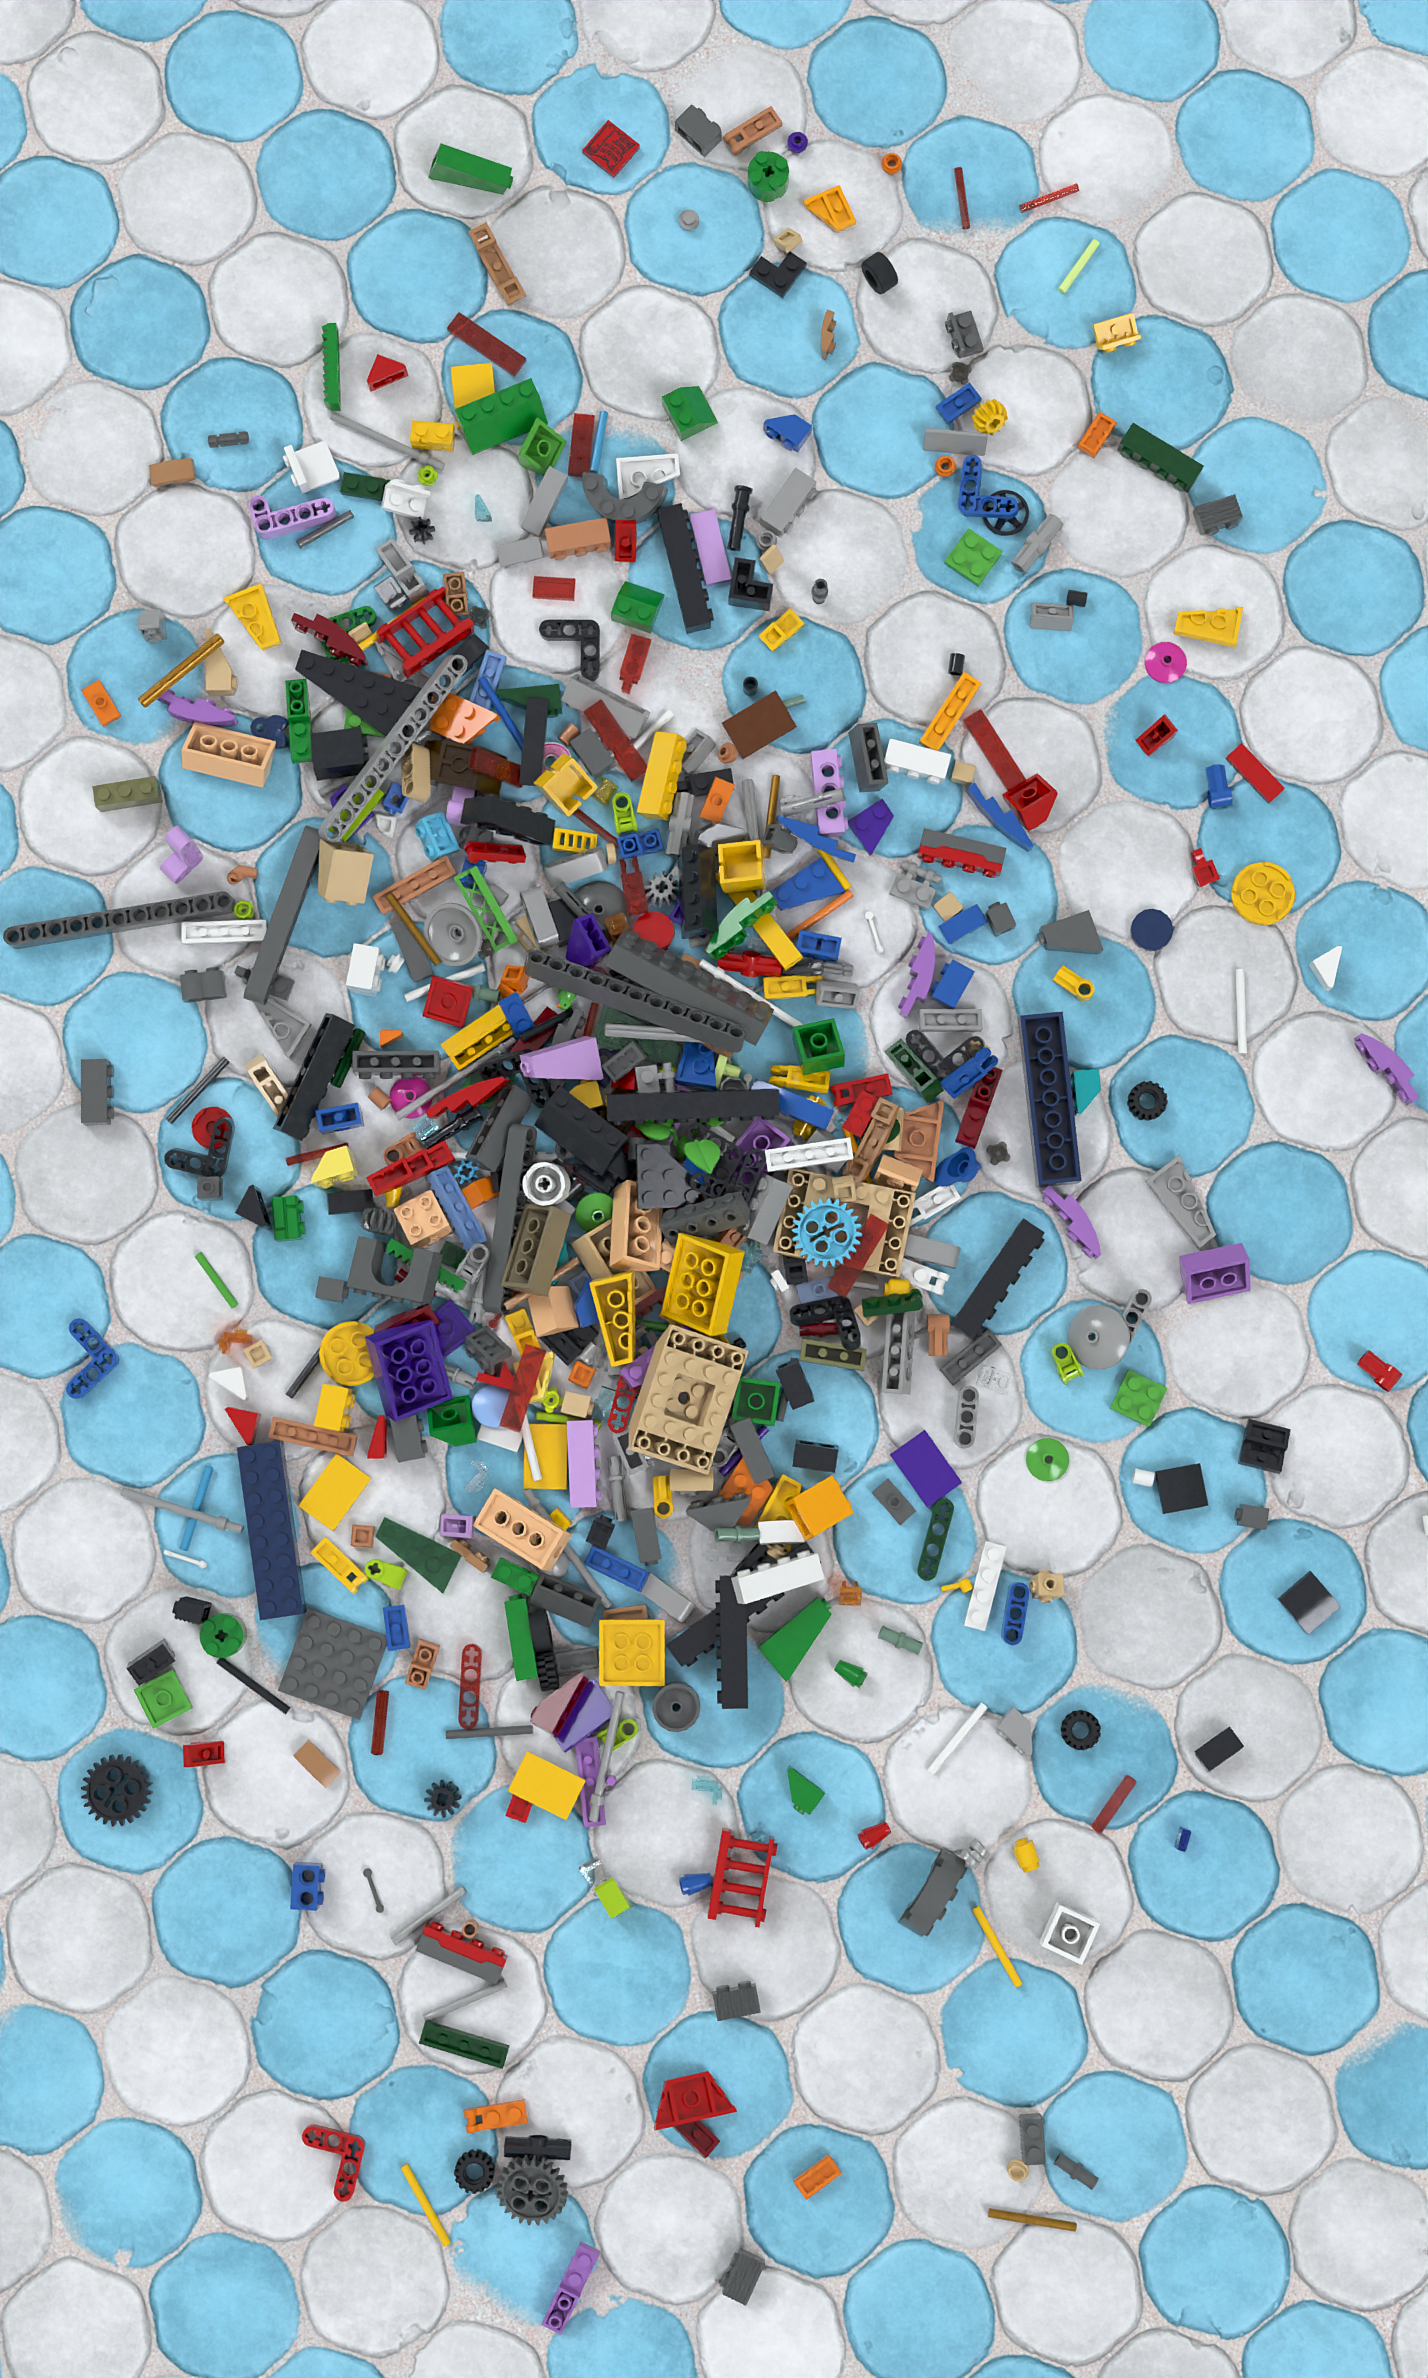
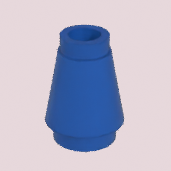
M710 1873L684 1874V1877L679 1878L683 1895L688 1894L690 1896L713 1886Z

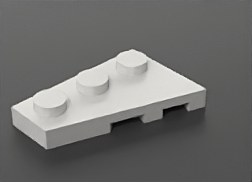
M678 453L616 458L619 499H627L637 495L642 489L644 482L662 484L680 476Z

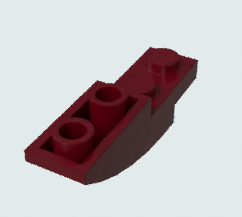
M293 614L291 622L296 631L302 634L307 632L313 634L314 638L321 642L327 640L326 646L331 655L337 658L343 656L356 666L362 664L367 667L368 660L362 649L340 626L319 614H316L314 621L299 614Z
M993 1067L987 1072V1075L975 1083L955 1139L956 1143L973 1149L976 1148L1003 1070Z

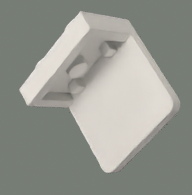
M325 441L294 452L292 445L284 447L286 455L283 456L287 468L292 467L294 474L290 475L295 487H300L302 494L339 480V472Z

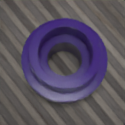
M801 132L792 133L787 140L788 148L794 153L803 152L808 145L806 135ZM794 140H801V143L796 144Z

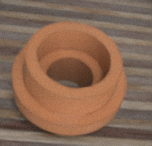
M729 742L724 743L718 751V758L724 764L734 762L738 755L735 746Z

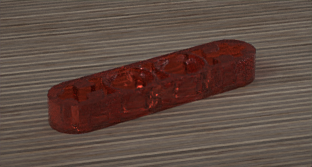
M474 1643L466 1645L462 1651L458 1721L464 1729L474 1728L479 1720L482 1649ZM471 1647H474V1651L478 1652V1655L474 1656L473 1663L478 1662V1667L474 1665L465 1666V1662L470 1663V1656L466 1655V1651H470ZM468 1669L476 1671L477 1678L475 1681L466 1680L465 1672ZM465 1692H474L476 1700L473 1703L465 1702ZM463 1706L476 1707V1711L471 1710V1717L475 1720L470 1725H466V1721L462 1719L467 1716V1709L463 1710Z

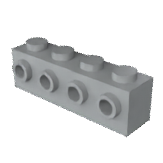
M578 674L570 678L561 699L569 708L585 712L584 715L588 718L598 719L603 722L604 726L610 729L615 728L621 731L623 736L630 739H636L641 734L650 715V711Z

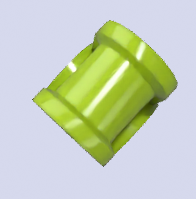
M624 792L617 793L612 799L617 835H620L621 832L632 830L638 832L630 796ZM619 799H625L628 802L625 808H619L616 805Z
M1056 1343L1051 1347L1050 1357L1064 1385H1067L1068 1381L1078 1376H1084L1083 1370L1069 1345ZM1060 1346L1066 1351V1355L1062 1359L1056 1356V1349Z
M378 1559L367 1562L365 1573L369 1578L382 1582V1584L394 1589L401 1590L408 1572L407 1569ZM375 1563H378V1568L381 1569L380 1573L371 1574L370 1565L373 1566Z
M628 1717L618 1722L612 1751L636 1736L639 1731V1724L636 1719ZM631 1723L634 1725L635 1731L627 1734L623 1730V1725ZM608 1727L596 1734L598 1738H601L604 1745Z

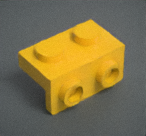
M1132 312L1092 324L1097 349L1104 350L1105 353L1117 350L1116 346L1124 344V347L1137 344L1136 340L1142 338L1141 334H1138L1134 313Z

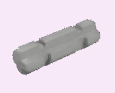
M821 959L813 960L812 965L814 963H823L824 973L843 974V976L847 977L853 975V965H842V963L827 960L822 962Z

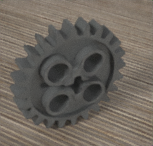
M525 2155L523 2161L517 2157L515 2164L510 2161L507 2168L503 2167L502 2173L497 2180L496 2190H498L496 2197L501 2199L499 2206H506L504 2213L512 2212L511 2219L518 2216L519 2223L526 2219L530 2226L532 2220H535V2223L539 2226L542 2219L547 2224L549 2217L554 2220L557 2213L561 2214L562 2208L565 2207L568 2195L566 2190L568 2183L563 2182L565 2175H558L559 2167L552 2169L553 2162L545 2164L544 2157L540 2162L537 2161L536 2155H534L532 2160H529L528 2156Z

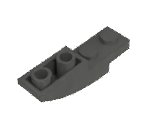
M575 1008L567 1027L560 1023L558 1024L551 1046L577 1039L574 1035L577 1029H582L586 1020L583 1017L584 1011ZM549 1078L552 1092L555 1093L560 1086L563 1088L567 1079Z

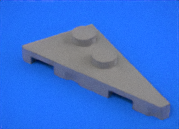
M375 641V646L395 680L420 688L424 687L432 675L421 669L407 679L402 673V663L404 660L399 654L384 643L378 644Z
M268 998L265 1005L253 1002L285 1055L291 1059L312 1024Z

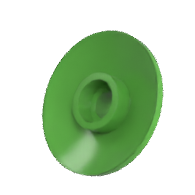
M600 1192L584 1196L576 1206L575 1217L578 1225L584 1231L590 1232L610 1220L613 1213V1199L607 1194ZM601 1213L600 1218H594V1215Z
M1043 1438L1037 1440L1027 1451V1468L1039 1480H1056L1068 1468V1452L1065 1446L1055 1439ZM1047 1455L1052 1457V1462L1050 1464H1047L1045 1462V1457Z

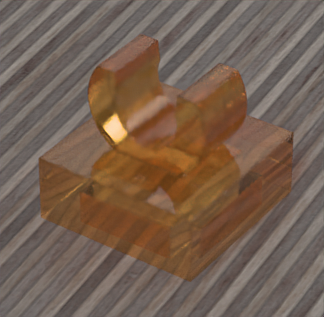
M843 1581L839 1591V1605L861 1606L862 1587H858L857 1581H854V1587H846V1581Z

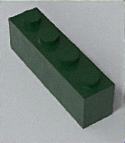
M1132 423L1117 449L1121 456L1134 460L1139 467L1144 470L1149 469L1155 473L1157 478L1162 481L1167 480L1173 484L1175 489L1181 492L1185 491L1188 493L1204 467V465L1135 423Z

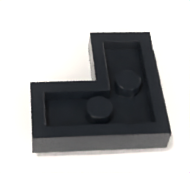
M789 252L779 267L761 256L750 270L749 276L781 298H784L806 268L807 262Z

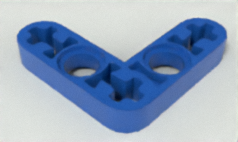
M976 455L967 456L963 461L958 508L961 514L967 517L1014 518L1019 512L1018 503L1014 498L979 495L983 469L982 462ZM972 462H975L976 465H977V466H974V469H973V474H974V475H971V470H970V467L968 466V465H971ZM968 481L976 483V487L973 490L965 489V484ZM967 496L970 497L972 505L969 507V510H965L963 506L967 504ZM987 502H992L994 504L993 510L989 512L984 511L983 505ZM998 503H1000L1001 507H1008V504H1012L1013 508L1010 509V512H1007L1006 508H999L1000 512H998Z
M78 1318L70 1323L69 1332L94 1359L67 1384V1394L75 1399H80L89 1393L119 1363V1356L115 1350L86 1320ZM84 1324L82 1329L87 1334H89L90 1331L92 1332V1334L88 1335L84 1339V1341H82V1338H84L85 1336L81 1332H75L77 1329L75 1325ZM92 1338H97L100 1342L96 1350L89 1348L88 1343ZM105 1355H113L111 1359L113 1363H106L103 1366L106 1370L103 1372L96 1363L102 1364L106 1360ZM91 1368H95L98 1371V1377L95 1380H90L87 1377V1372ZM81 1377L90 1384L88 1387L86 1384H83L80 1387L81 1393L73 1394V1385H80L83 1382L80 1380Z

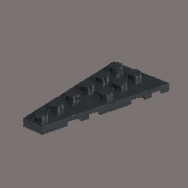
M302 649L295 667L299 674L325 691L329 696L385 737L422 689ZM405 725L402 729V733L406 737L409 729Z

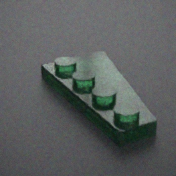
M384 1517L375 1537L444 1594L462 1555L447 1546Z

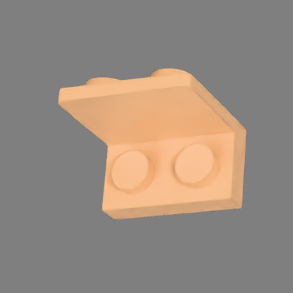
M428 1190L394 1208V1212L414 1249H423L454 1233L432 1190Z

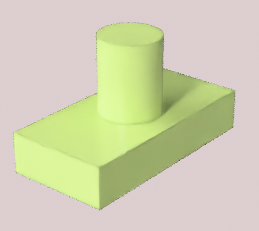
M719 1055L715 1068L717 1089L721 1083L722 1076L739 1078L741 1067L728 1064V1057Z

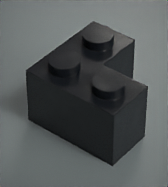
M735 557L728 605L770 612L773 584L753 581L756 560Z

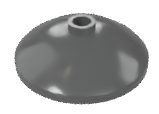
M595 881L583 885L574 893L588 910L594 912L597 920L605 926L603 934L608 943L618 939L622 931L627 929L631 918V908L628 898L620 888L608 882ZM602 907L603 910L601 913H596L595 908Z

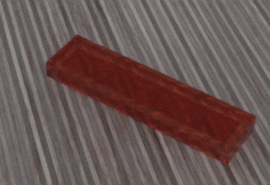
M458 312L447 327L448 332L514 377L527 361L520 353L460 312Z
M600 699L583 711L608 749L614 753L615 759L631 782L644 774L647 770V764L603 700Z
M982 709L963 719V723L1007 791L1026 780Z
M870 1214L860 1231L862 1236L856 1237V1240L861 1243L860 1245L853 1246L857 1252H849L850 1260L844 1257V1264H840L826 1288L844 1299L846 1298L888 1228V1223Z
M525 1344L499 1427L520 1433L546 1350Z

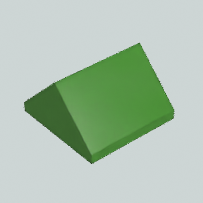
M536 418L518 454L520 465L544 476L549 466L554 468L567 441L542 420Z

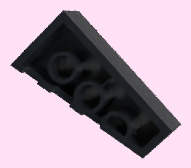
M487 794V797L465 798L460 820L462 824L477 823L476 828L494 830L496 834L514 836L513 839L537 846L551 845L556 820L548 818L546 813L532 812L530 807L516 806V802L500 800V796L495 794Z

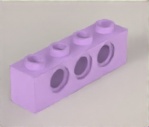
M837 750L811 751L814 796L818 795L821 791L843 789V776H839L838 768H842L841 755H837ZM825 769H830L833 772V775L831 777H825L823 776L822 771ZM824 798L821 800H817L815 802L817 803L831 798ZM846 800L827 805L828 807L824 809L822 807L816 808L817 826H820L818 835L827 838L844 836L845 830H848L847 817H843L842 810L846 809ZM834 810L838 816L831 819L827 817L826 812Z

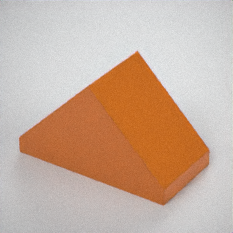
M491 1176L474 1181L461 1190L472 1210L499 1197V1193H493Z

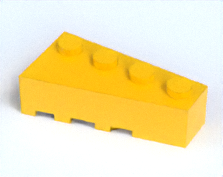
M635 1270L594 1279L589 1283L611 1367L631 1363L636 1358Z

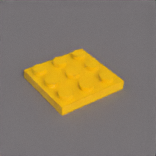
M665 1619L599 1620V1686H665Z

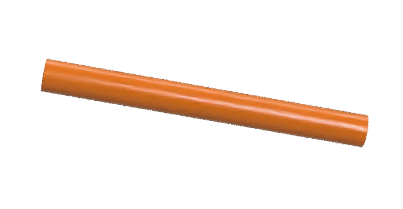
M850 890L846 891L786 934L790 941L799 935L800 930H807L854 897L853 893Z

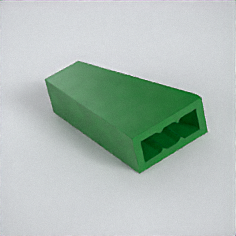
M440 143L433 158L428 177L437 181L502 195L507 188H511L513 176H510L511 167Z
M521 1594L508 1596L509 1601H505L504 1605L516 1681L537 1678L536 1652L529 1626L528 1614L530 1612L527 1597L522 1598Z
M816 1597L758 1646V1649L786 1682L790 1679L832 1615L829 1611L832 1607L825 1598L820 1600Z

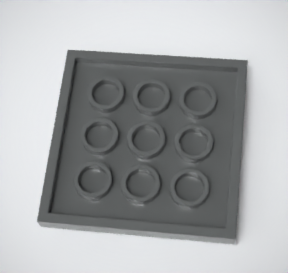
M307 1608L278 1691L360 1720L387 1647L386 1635Z

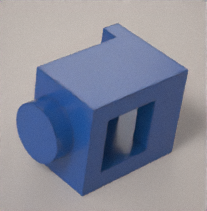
M391 780L381 804L385 805L383 810L393 815L396 812L402 814L409 798L402 794V785ZM393 795H397L399 798L396 803L391 801Z
M465 856L461 873L476 865L484 878L487 869L486 862L479 860L476 863H470L467 856ZM466 875L459 879L463 887L473 888V877Z

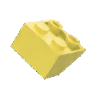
M347 1146L325 1152L311 1178L312 1183L317 1187L326 1189L334 1186L333 1182L342 1180V1183L354 1180V1176L359 1175L352 1150Z

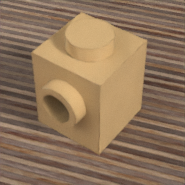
M566 1391L561 1412L587 1419V1415H592L594 1402H591V1397Z

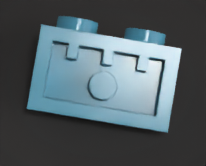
M443 811L423 817L415 825V833L421 839L425 855L430 859L431 863L440 857L456 853L460 850Z

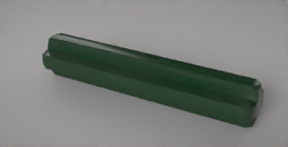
M359 1028L354 1029L353 1037L348 1042L345 1054L338 1063L336 1074L330 1081L332 1086L341 1088L353 1062V1051H358L365 1036L363 1030Z

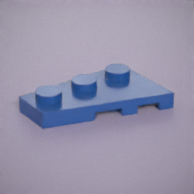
M820 857L770 891V893L777 901V907L780 911L836 894H843L845 890Z
M685 1042L675 1076V1084L717 1090L713 1050L699 1042Z

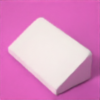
M482 1424L476 1439L518 1452L523 1435L521 1430L506 1425L502 1427H488Z

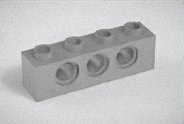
M916 1311L887 1314L882 1393L910 1395Z

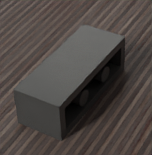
M877 723L857 724L848 734L859 793L877 792L888 784Z
M81 1059V1123L85 1126L111 1125V1119H114V1107H111V1098H114V1086H111V1077H114V1066L107 1059Z
M542 1572L529 1603L589 1628L602 1597Z

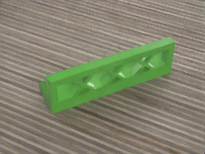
M474 865L453 877L470 909L477 917L493 950L496 952L509 944L517 942V937L478 867ZM471 874L474 879L473 888L463 887L459 879ZM476 885L478 886L480 892L475 890ZM465 890L471 892L470 898ZM474 893L483 895L485 899L483 908L473 905L472 898ZM486 903L488 904L490 910L485 909ZM476 909L482 910L480 916ZM484 911L494 915L493 926L483 923ZM497 922H498L499 926L501 927V929H500V928H496V923H497ZM487 928L492 929L491 935L488 932ZM495 930L503 932L507 938L506 941L497 946L492 939Z

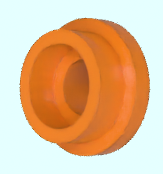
M895 153L885 155L881 162L882 169L888 174L898 173L902 167L901 158ZM892 162L895 164V166L891 167L888 165V163Z
M942 456L935 463V471L942 477L951 476L956 468L955 461L949 456ZM945 464L949 469L943 470L941 466Z

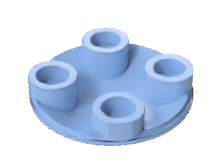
M495 1385L483 1387L475 1394L472 1401L474 1417L481 1424L488 1427L504 1426L512 1418L515 1411V1402L512 1394L506 1388Z

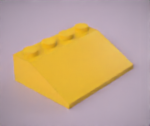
M679 1233L661 1315L709 1336L726 1334L745 1252L727 1244Z

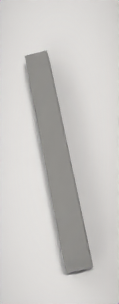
M449 655L444 658L320 825L318 833L322 840L337 842L343 837L466 671L467 660L462 655ZM454 659H456V661L458 662V667L456 670H454L452 667V662ZM441 676H444L446 680L444 686L440 684ZM430 692L433 694V701L431 703L427 700V695ZM417 709L421 712L419 720L415 718V711ZM405 725L409 729V733L406 737L402 733V729ZM393 742L396 744V751L394 753L390 751V745ZM380 759L384 762L382 770H379L377 766ZM367 776H370L372 780L369 787L365 785ZM355 793L359 795V801L356 804L352 800ZM345 810L347 817L342 821L340 819V812ZM332 826L334 834L329 838L327 830Z

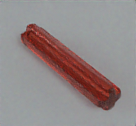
M387 1690L377 1691L371 1745L372 1755L383 1754L389 1691Z
M1125 1776L1093 1822L1091 1827L1096 1832L1102 1833L1135 1786L1136 1780L1131 1776Z

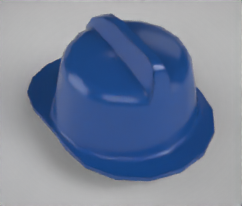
M964 1147L939 1163L935 1169V1183L941 1187H947L957 1181L965 1183L973 1180L978 1170L982 1167L976 1160L974 1150L970 1147Z

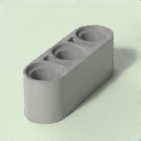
M595 847L550 862L544 866L550 887H556L562 881L568 884L601 873L608 869V864L602 847Z
M541 886L521 891V903L538 949L558 944L560 942L559 935Z
M908 1234L904 1257L956 1269L961 1247Z
M1145 1289L1133 1292L1121 1313L1125 1320L1129 1312L1136 1316L1134 1324L1127 1322L1130 1332V1343L1152 1301L1150 1292ZM1140 1293L1145 1296L1146 1302L1144 1305H1139L1136 1302L1137 1294Z
M965 1386L958 1393L954 1442L960 1448H969L975 1441L979 1392L973 1386ZM965 1390H971L974 1393V1399L971 1402L964 1400L963 1392ZM964 1411H968L972 1415V1420L969 1423H964L961 1420V1414ZM963 1432L970 1436V1442L966 1445L961 1444L959 1441V1435Z
M651 1572L640 1592L682 1623L687 1620L696 1607L693 1602Z

